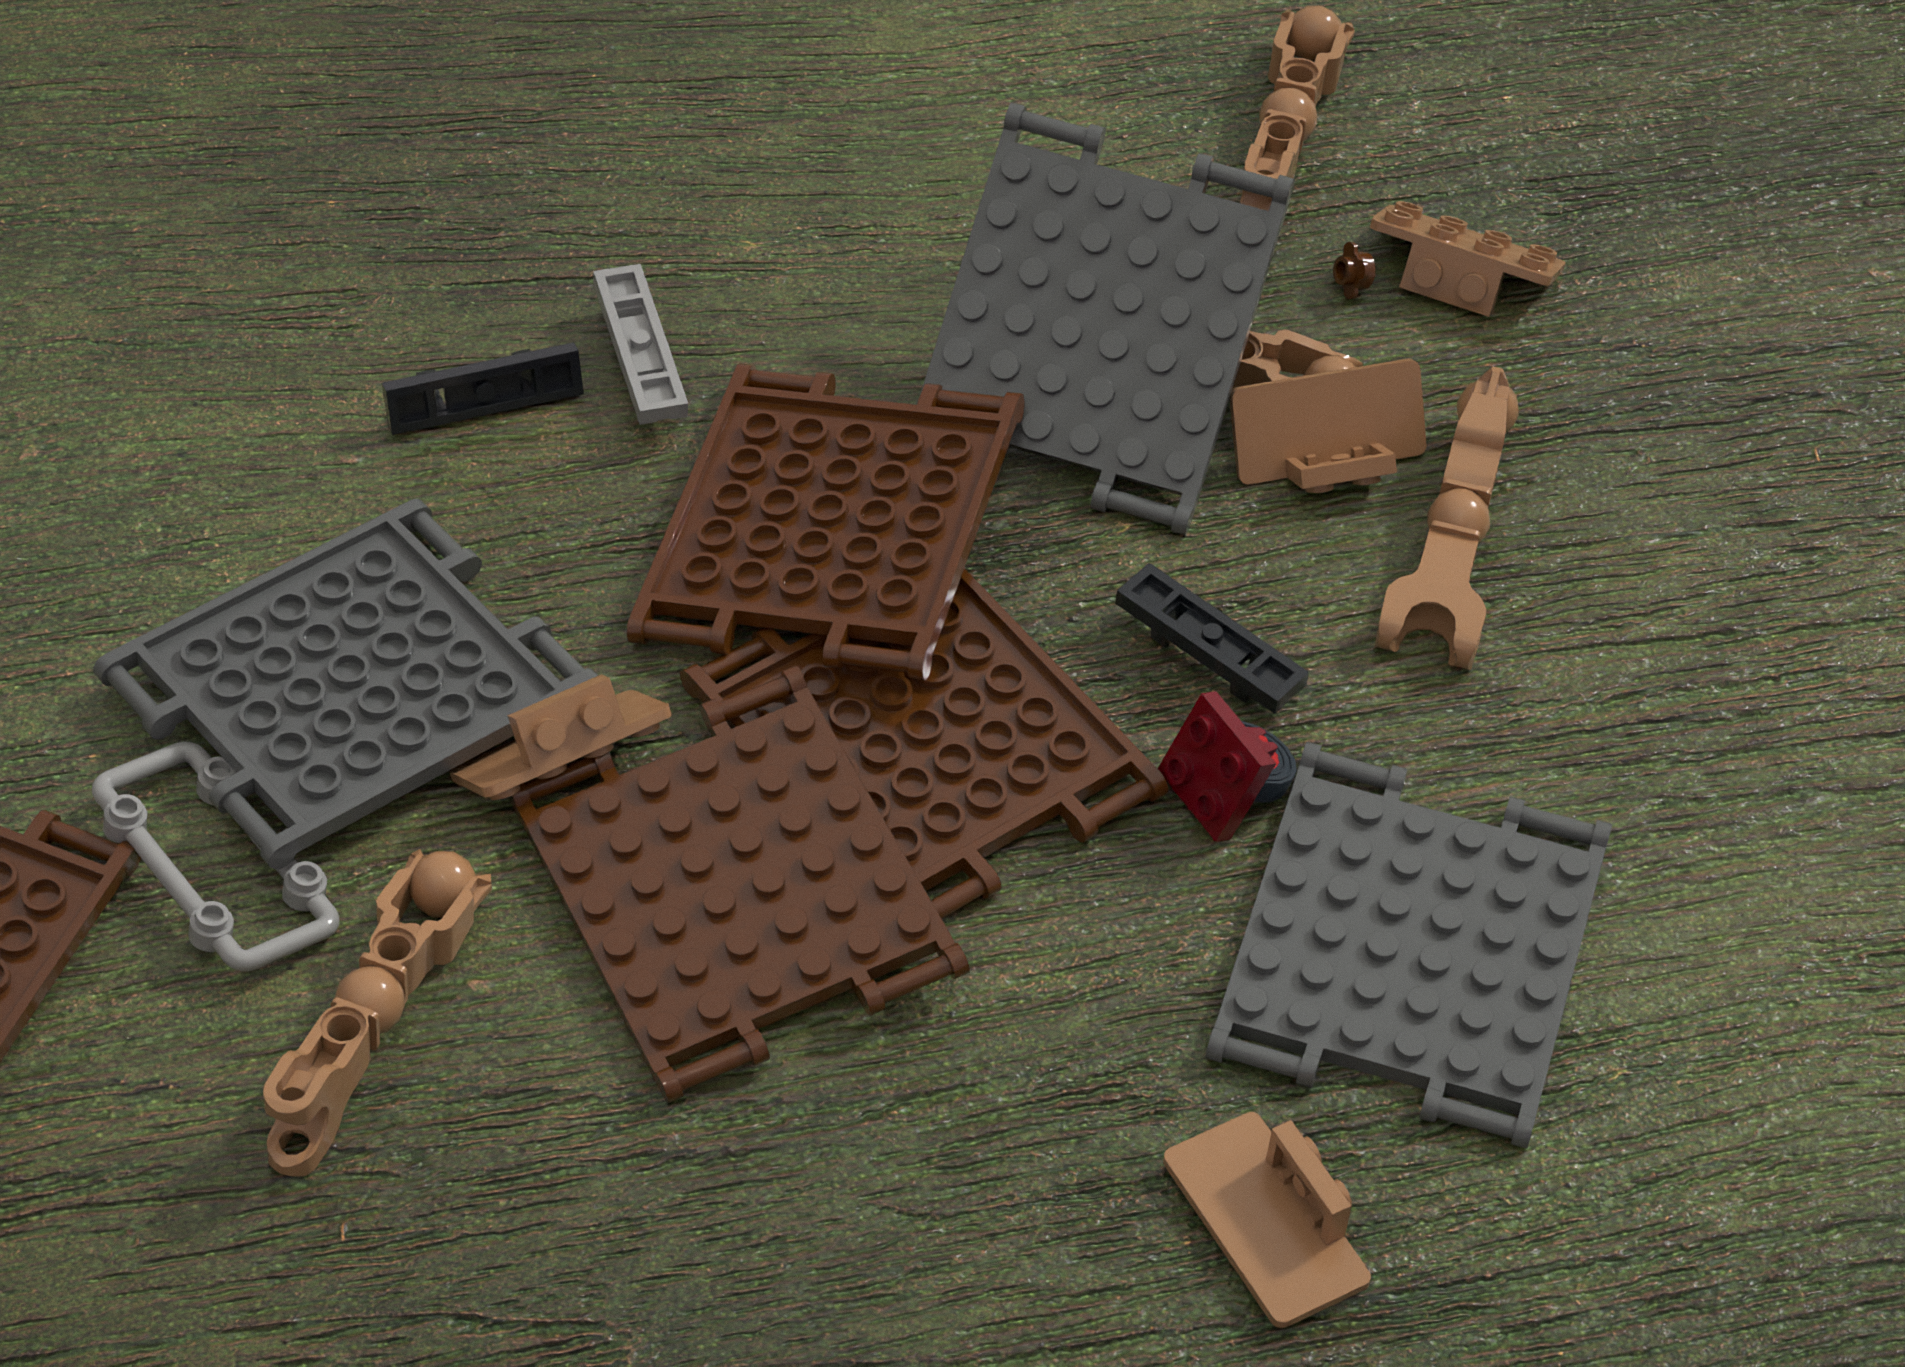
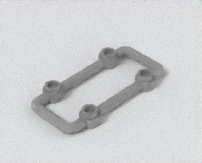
M183 741L109 769L98 775L94 780L92 795L104 811V834L113 842L121 843L124 840L132 845L137 854L190 919L188 937L196 948L206 952H216L232 969L249 972L323 941L335 934L339 927L340 917L336 908L326 897L327 878L324 872L313 862H297L294 858L284 868L276 869L284 879L282 889L283 900L289 907L295 910L310 911L317 920L250 949H242L233 938L234 918L227 907L216 901L204 902L147 831V810L141 800L129 794L118 795L115 791L181 763H189L198 774L197 795L204 802L213 805L209 799L212 788L223 779L237 773L223 757L211 758L200 745ZM253 841V843H254V844L258 847V849L261 851V848Z

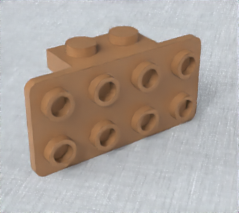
M1397 201L1395 206H1386L1372 217L1370 228L1375 231L1412 242L1400 288L1488 317L1493 313L1505 273L1541 285L1550 286L1563 272L1566 263L1556 258L1557 252L1548 247L1531 244L1529 249L1512 244V237L1505 233L1485 230V233L1481 234L1466 229L1468 223L1461 219L1442 215L1440 220L1423 215V208L1404 201Z
M1408 358L1234 388L1230 394L1236 473L1238 479L1247 485L1288 478L1304 489L1305 492L1323 493L1333 490L1335 483L1351 481L1355 485L1375 484L1381 481L1382 475L1397 473L1396 459L1419 456L1425 452L1427 447L1420 365L1413 359Z
M601 674L507 715L515 740L476 756L449 770L453 782L483 797H489L491 800L504 799L516 794L520 790V784L533 778L547 779L563 773L567 769V763L580 757L594 758L610 752L614 748V742L627 736L641 737L655 732L660 727L659 722L671 717L672 713L669 704L635 690H627L615 695L610 678Z
M1248 1112L1176 1144L1165 1151L1163 1159L1165 1168L1275 1327L1286 1328L1369 1287L1371 1273L1345 1237L1352 1209L1349 1192L1340 1180H1333L1322 1164L1321 1156L1315 1143L1309 1137H1303L1292 1120L1276 1126L1270 1131L1260 1115Z

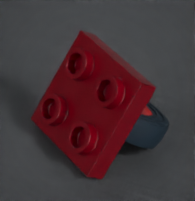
M1217 691L1201 693L1157 768L1215 842L1231 840L1253 802L1270 803L1280 799L1287 791L1297 771L1295 758L1288 747L1275 735L1262 727L1241 721Z

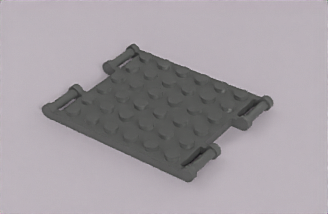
M1011 102L1006 112L1001 138L923 387L926 383L942 385V390L996 396H1005L1007 392L1022 393L1024 395V414L1021 422L1016 424L996 482L1002 472L1009 447L1100 473L1099 480L1093 491L1090 509L1106 513L1107 508L1171 526V532L1186 536L1195 513L1287 212L1295 179L1279 175L1278 179L1223 165L1214 162L1213 156L1199 153L1196 158L1188 189L1097 165L1106 135L1105 127L1090 124L1089 128L1027 112L1026 106ZM1021 131L1082 146L1083 151L1080 160L1020 144L1018 141ZM1211 181L1272 198L1270 209L1267 211L1205 194L1208 182ZM1117 478L1180 495V503L1177 507L1114 490Z
M420 499L410 500L101 656L93 667L94 675L102 684L112 686L142 718L144 730L153 739L160 740L167 737L174 731L178 723L188 719L237 772L223 779L212 788L209 795L210 802L219 812L230 814L261 848L260 855L262 859L272 869L284 868L294 859L296 853L514 736L507 715L599 676L591 668L584 669L551 636V628L540 617L529 618L507 629L460 582L471 580L478 574L482 566L481 559L470 548L463 549L432 518L431 509ZM411 532H418L443 559L438 560ZM530 650H537L565 679L560 681ZM139 666L168 700L158 705L128 671ZM255 792L286 825L287 829L277 834L245 800V797Z
M1306 741L1300 765L1227 990L1209 1039L1205 1058L1222 1063L1223 1058L1297 1078L1296 1084L1309 1088L1313 1087L1321 1060L1422 1088L1427 1091L1419 1119L1433 1123L1436 1122L1437 1118L1510 1138L1512 1139L1511 1145L1527 1149L1612 824L1597 820L1595 825L1524 806L1525 800L1511 796L1509 797L1501 828L1400 801L1407 776V768L1392 765L1391 769L1372 765L1321 751L1322 745ZM1315 771L1385 789V792L1381 796L1314 777ZM1518 826L1585 843L1590 845L1589 851L1517 832ZM1233 1035L1250 1041L1258 1042L1275 1048L1303 1055V1057L1295 1056L1278 1050L1270 1049L1246 1041L1231 1038L1230 1036ZM1443 1095L1518 1115V1118L1445 1098Z

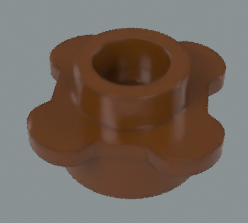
M1355 242L1345 243L1343 255L1335 260L1333 266V277L1336 283L1344 288V296L1347 299L1357 298L1358 290L1370 288L1375 278V262L1373 257L1368 252H1358V246Z

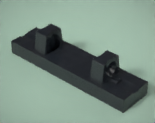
M574 342L534 351L530 349L515 351L510 356L440 371L430 369L416 372V376L382 383L387 423L392 435L584 394L579 350ZM438 389H444L445 403L443 402Z
M1148 563L1117 590L1115 604L1150 627L1153 640L1165 648L1169 646L1170 642L1228 681L1230 683V693L1244 703L1249 701V697H1251L1275 714L1307 685L1309 672L1151 563ZM1250 659L1248 667L1244 668L1241 666Z

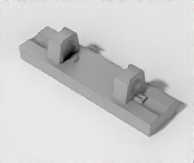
M641 264L593 271V286L639 424L653 423L662 419L688 417V401Z

